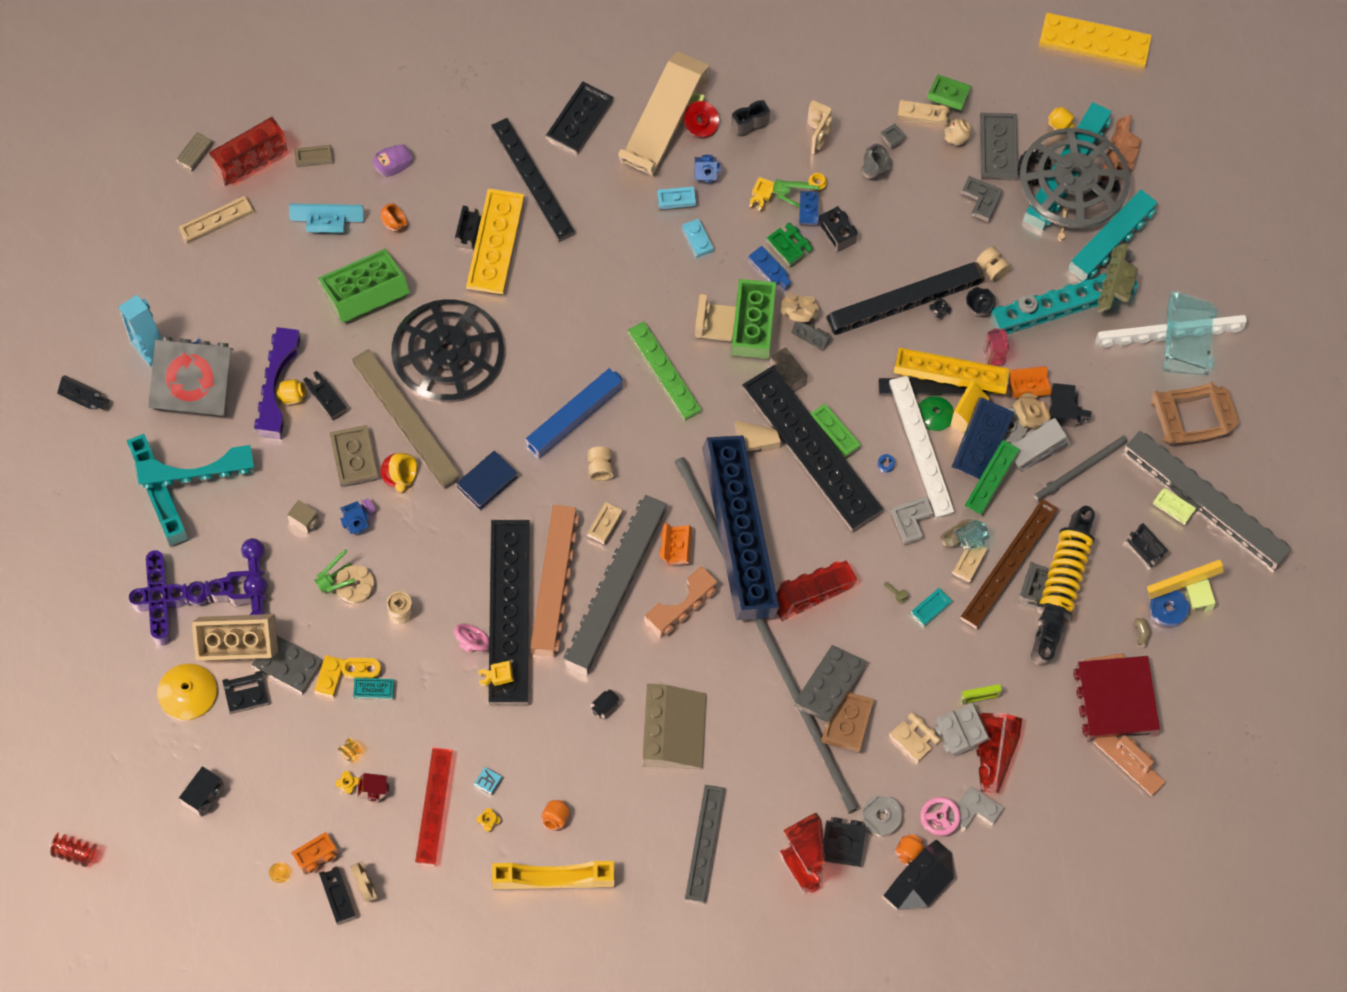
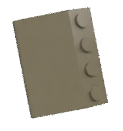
M647 684L642 766L702 770L706 693L664 684Z

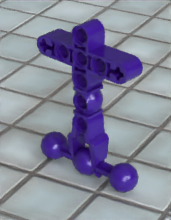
M250 538L242 544L241 555L248 561L249 571L229 572L227 577L214 579L210 582L205 581V583L194 581L188 586L186 583L183 585H168L167 567L162 553L157 550L150 551L146 556L147 587L132 590L128 598L135 611H149L150 632L154 642L159 646H164L170 642L169 608L182 607L185 604L189 606V603L198 606L204 604L207 600L209 603L211 601L231 602L233 606L251 603L252 612L249 615L267 614L263 610V601L267 599L264 595L268 590V582L263 577L265 571L260 570V560L264 557L265 546L260 540ZM156 560L158 568H155L154 566ZM161 577L159 582H153L155 578ZM244 582L243 588L246 594H233L235 590L233 584ZM217 588L221 589L219 593H212ZM196 591H202L198 596L193 595ZM182 593L179 598H174L175 594ZM158 595L163 596L160 600H154ZM137 598H143L141 602L135 603ZM160 613L164 614L163 617L159 619L155 618L156 615ZM159 627H161L163 630L161 636Z

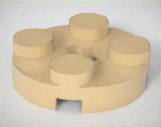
M788 293L782 300L780 310L783 315L785 313L788 314L789 319L793 321L808 322L810 318L814 317L815 319L817 317L819 307L812 296L804 297Z
M1031 393L1023 394L1013 403V406L1023 427L1038 429L1044 421L1050 418V413L1046 404L1043 401L1040 403L1036 400L1037 396Z
M356 565L340 570L337 573L335 585L350 579H355L360 584L357 585L356 589L349 585L337 588L336 593L339 598L347 601L349 604L365 602L374 590V580L371 573L366 567Z
M361 861L350 866L365 902L376 899L377 895L370 876H367L363 862Z

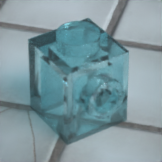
M977 520L970 521L954 532L963 549L979 548L985 544V540L990 538L987 534L988 529L986 525Z

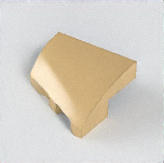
M735 421L737 435H744L747 452L759 449L763 452L780 448L781 441L776 430Z

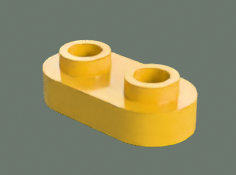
M347 658L343 661L341 670L348 679L377 678L381 673V666L374 658ZM351 667L355 668L353 672H349L348 669ZM369 668L375 669L373 672H368Z

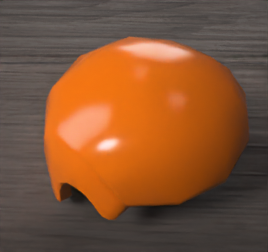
M387 204L381 209V221L389 230L398 231L407 225L403 212L396 204Z

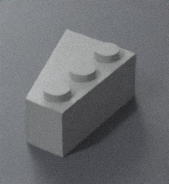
M1055 418L1044 421L1040 428L1030 430L1025 434L1026 437L1011 443L1020 449L1014 462L1021 472L1041 462L1042 458L1049 453L1053 456L1057 454V449L1063 446L1067 448L1072 446Z

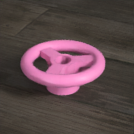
M465 623L458 624L455 627V636L460 641V647L465 651H484L489 648V638L479 628ZM483 639L484 644L478 645L477 641Z
M935 797L924 804L920 818L922 825L928 832L944 836L952 833L958 827L960 811L952 800L945 797ZM944 803L941 809L935 813H927L933 804ZM949 806L954 812L952 825L949 824L948 815L946 814ZM942 815L944 818L939 820L937 816ZM927 820H932V823H933L936 827H939V828L944 827L945 829H943V830L935 829V828H933L932 826L929 825V823H928Z

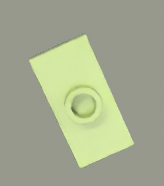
M1166 488L1162 489L1153 502V505L1184 525L1196 510L1195 507Z

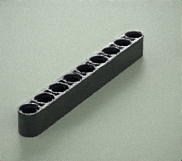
M972 262L833 311L826 316V320L833 335H839L978 286L985 281V277L978 263Z

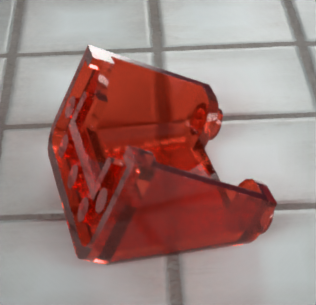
M814 813L783 830V835L790 842V847L779 852L804 894L807 892L813 893L820 888L826 865L822 820L818 813Z

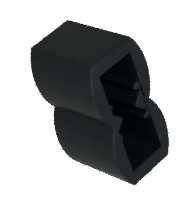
M759 100L750 104L749 107L739 108L732 113L731 126L736 135H744L753 128L765 126L769 122L770 109L764 100Z

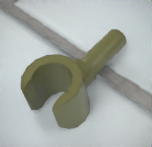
M888 582L884 583V586L894 594L898 603L908 600V593L905 589L898 592Z

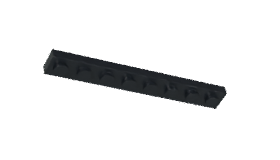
M508 118L492 124V131L557 241L561 242L574 236L575 231Z

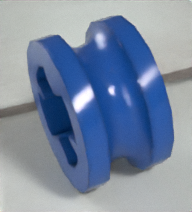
M884 454L879 457L877 466L880 471L888 473L894 469L895 460L891 455ZM884 460H888V463L891 462L888 467H884V464L881 465L884 463Z

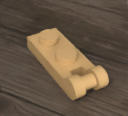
M900 100L897 119L945 126L948 124L947 114L950 112V107L944 104L939 106Z

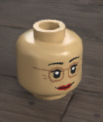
M956 118L945 127L946 135L944 137L949 144L961 145L970 138L971 125L965 119Z

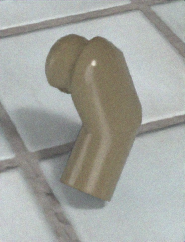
M1137 618L1133 623L1134 627L1140 631L1136 644L1140 647H1145L1151 630L1147 620Z

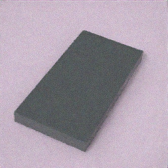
M980 113L981 179L1018 180L1017 114Z

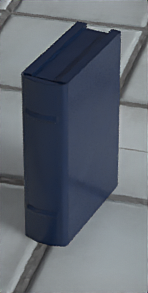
M494 450L456 483V487L469 501L481 510L514 482L518 476L516 475L517 472Z

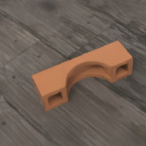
M702 566L687 578L689 594L682 603L674 606L658 603L645 614L644 622L660 638L663 635H669L678 622H684L693 609L697 610L700 608L704 599L707 597L711 598L717 592V581Z

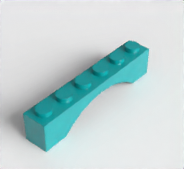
M145 434L126 440L135 462L155 459ZM159 483L154 484V488L146 489L169 546L171 547L188 540L167 487Z
M245 445L231 447L217 461L194 469L174 468L162 464L155 459L137 461L134 463L137 486L149 489L154 488V484L162 483V486L173 485V481L181 480V483H188L193 481L192 478L200 477V480L212 479V475L218 474L219 477L231 476L232 472H238L239 475L247 474L254 468L251 446Z

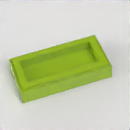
M996 684L962 691L960 696L961 704L999 698L1002 691L1001 685Z

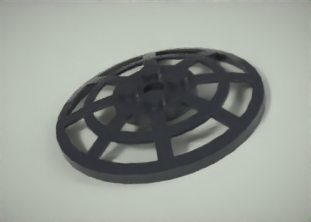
M442 299L421 305L403 319L394 334L391 355L397 376L411 392L430 401L454 403L472 398L491 385L502 367L504 343L498 325L483 309L466 301ZM456 304L466 306L468 309L464 314L440 312L438 305ZM431 307L433 314L424 318L416 327L406 324L414 315ZM475 311L479 312L490 322L495 332L484 333L479 324L470 317ZM442 317L459 318V321L455 326L445 325ZM435 319L437 328L433 329L430 333L421 330L426 323ZM467 322L475 328L478 333L477 335L467 336L462 330ZM401 331L410 333L408 354L398 358L397 342ZM418 336L425 339V348L414 351L415 337ZM497 339L498 355L493 367L484 361L487 352L486 341ZM481 342L479 357L470 353V343ZM444 344H451L453 346L450 350L442 348ZM427 356L428 360L432 363L428 371L421 367L416 359ZM466 360L474 364L466 372L459 373L458 366ZM411 361L416 371L424 376L420 387L407 378L400 365ZM438 368L451 369L452 376L442 377L435 375ZM479 368L489 373L480 384L467 391L464 390L462 380L472 376ZM432 380L439 383H455L457 393L437 394L426 390Z

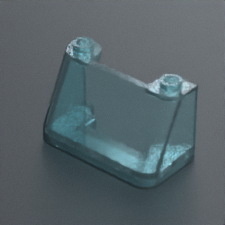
M1170 291L1167 304V329L1162 372L1208 375L1209 369H1213L1214 358L1210 357L1213 318H1216L1217 307H1214V303L1180 292Z

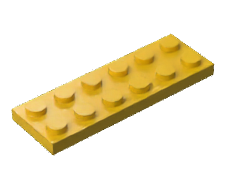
M1046 12L1039 46L1144 69L1152 35Z
M488 189L467 280V289L504 294L524 202V194Z
M899 347L894 373L902 376H913L919 379L934 380L938 383H950L959 387H968L969 383L973 381L981 390L991 391L995 394H1006L1010 368Z

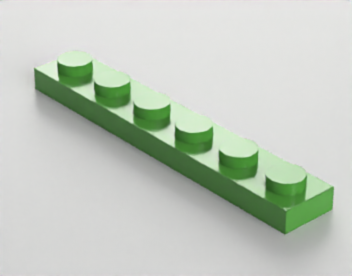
M643 321L628 329V334L684 421L701 413V408L646 323Z

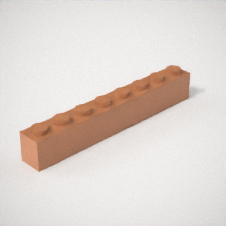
M552 506L530 647L531 655L554 658L555 651L559 652L560 640H557V635L562 633L563 622H560V616L565 613L566 604L563 603V597H567L568 586L565 583L566 579H570L571 568H568L569 561H573L574 550H571V544H575L576 532L573 531L574 526H578L579 522L576 507Z

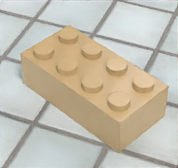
M275 614L198 617L192 621L195 660L272 658L278 653Z

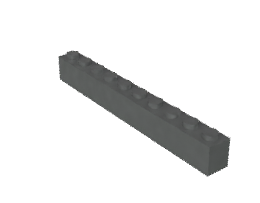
M1139 431L1126 445L1123 452L1124 455L1175 495L1195 507L1199 514L1273 572L1288 556L1291 548L1287 542L1277 538L1269 528H1264L1255 517L1245 513L1241 506L1232 503L1224 493L1218 492L1213 488L1209 481L1200 478L1195 470L1186 467L1178 457L1168 453L1164 446L1154 442L1150 435Z
M646 494L643 500H639L636 506L637 513L635 517L631 516L628 523L629 529L627 533L624 532L620 539L622 544L619 549H615L612 556V564L606 567L604 572L606 577L603 582H599L596 589L598 593L589 602L588 609L590 610L587 615H583L580 621L581 628L579 632L576 631L573 635V645L571 649L567 648L563 659H565L566 667L585 675L588 674L665 515L667 503Z

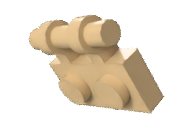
M912 712L908 718L913 723L909 726L903 721L889 736L918 763L932 749L927 743L931 740L937 745L941 738L936 735L937 732L933 728L930 729L924 723V719L921 716L918 717ZM917 728L925 734L923 738L915 732Z

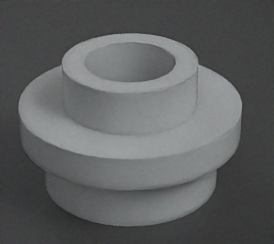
M1024 295L1019 299L1018 306L1022 312L1031 313L1037 307V300L1031 295Z

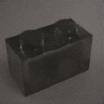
M786 347L770 356V367L774 366L793 392L807 384L808 375Z

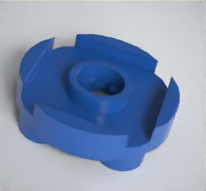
M1179 590L1153 598L1149 604L1151 619L1162 626L1177 627L1187 617L1189 603ZM1170 603L1174 610L1167 611L1164 606Z

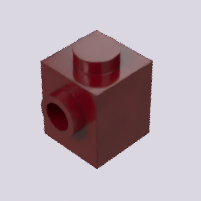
M363 773L359 777L357 797L366 798L370 802H378L388 794L389 783L387 782L386 775Z

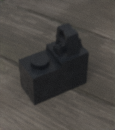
M1053 383L1049 419L1055 418L1060 426L1075 428L1076 424L1091 421L1092 411L1083 410L1082 407L1078 406L1079 393L1075 392L1076 385Z

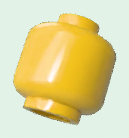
M1056 106L1047 117L1049 119V126L1054 130L1073 128L1075 125L1073 123L1074 115L1063 106L1059 108Z
M290 379L280 382L276 394L277 398L282 400L285 405L300 403L303 400V397L306 396V389L303 382H300L298 379Z

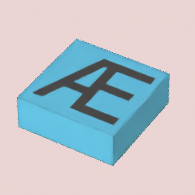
M484 767L474 786L492 795L502 776Z

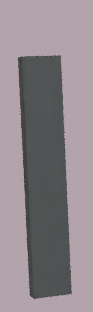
M705 785L685 901L705 904L725 789L723 787Z

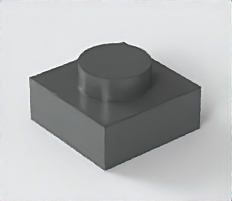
M895 123L880 132L881 138L891 149L906 139V135Z

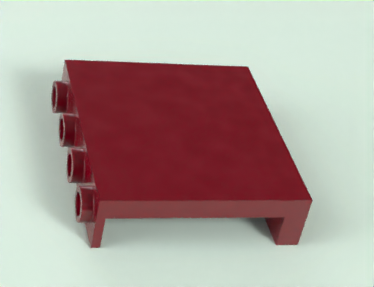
M1148 656L1079 661L1076 668L1073 669L1074 680L1078 681L1076 695L1077 699L1081 700L1079 714L1084 719L1082 733L1083 736H1086L1087 742H1090L1092 738L1149 733V737L1158 736L1160 725Z

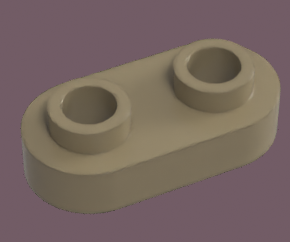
M972 519L963 520L944 532L940 539L944 546L955 547L960 541L974 534L976 525Z

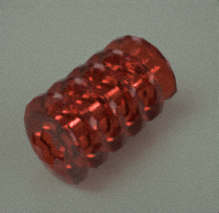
M58 832L51 843V857L56 858L58 856L59 860L66 859L68 863L73 861L75 865L81 863L82 867H87L95 856L97 844H93L89 848V842L87 841L84 846H81L82 839H79L75 844L73 836L69 841H66L67 835L64 834L60 839Z

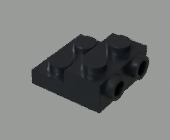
M831 817L830 820H826L821 861L861 867L866 826L862 825L863 822L858 820H851L850 823L842 822L843 818Z

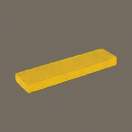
M1217 560L1147 586L1150 600L1224 573L1221 560Z

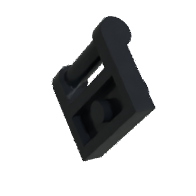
M261 671L228 680V678L222 680L230 715L269 705ZM258 682L256 687L231 692L232 687Z

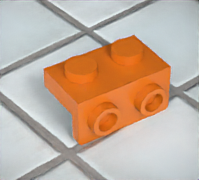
M1047 366L1010 370L1009 385L1013 398H1020L1025 393H1031L1035 396L1051 395V387L1047 378Z
M668 523L663 524V530L661 531L662 547L659 554L660 558L668 566L690 564L693 529L690 525L671 527Z
M326 832L291 852L303 874L316 871L320 864L331 862L339 854L337 847Z

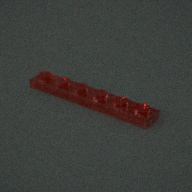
M432 748L415 859L416 865L436 866L453 753L449 749Z

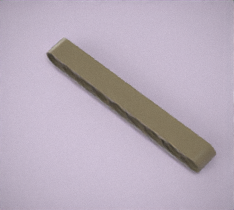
M367 349L352 358V362L438 483L444 488L459 478L457 470L371 351Z

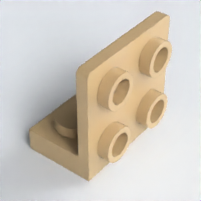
M814 100L809 105L807 124L816 129L812 138V154H815L817 149L820 150L822 148L823 138L831 132L833 116H831L832 108Z
M700 294L695 337L731 342L736 307L710 304V302H707V295Z

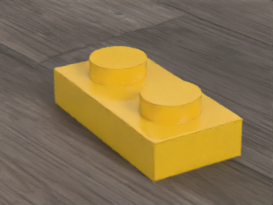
M325 655L314 689L315 694L334 698L342 673L341 665L344 659Z

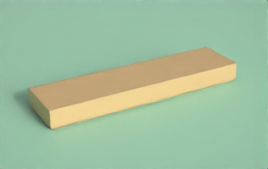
M243 196L178 228L186 243L189 244L254 213L246 196Z

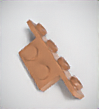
M1131 115L1118 119L1115 133L1111 138V143L1124 156L1129 171L1133 170L1142 141L1128 131L1132 120ZM1109 149L1106 155L1111 160L1113 168L1116 170L1117 165L1123 168L1118 156L1113 150ZM1106 162L1102 169H1108ZM1101 176L1100 179L1105 181L1109 179V176Z
M1124 735L1120 740L1116 736L1099 737L1094 740L1096 746L1151 796L1164 785L1165 781L1151 769L1154 763L1152 757L1147 752H1142L1133 739L1127 738Z

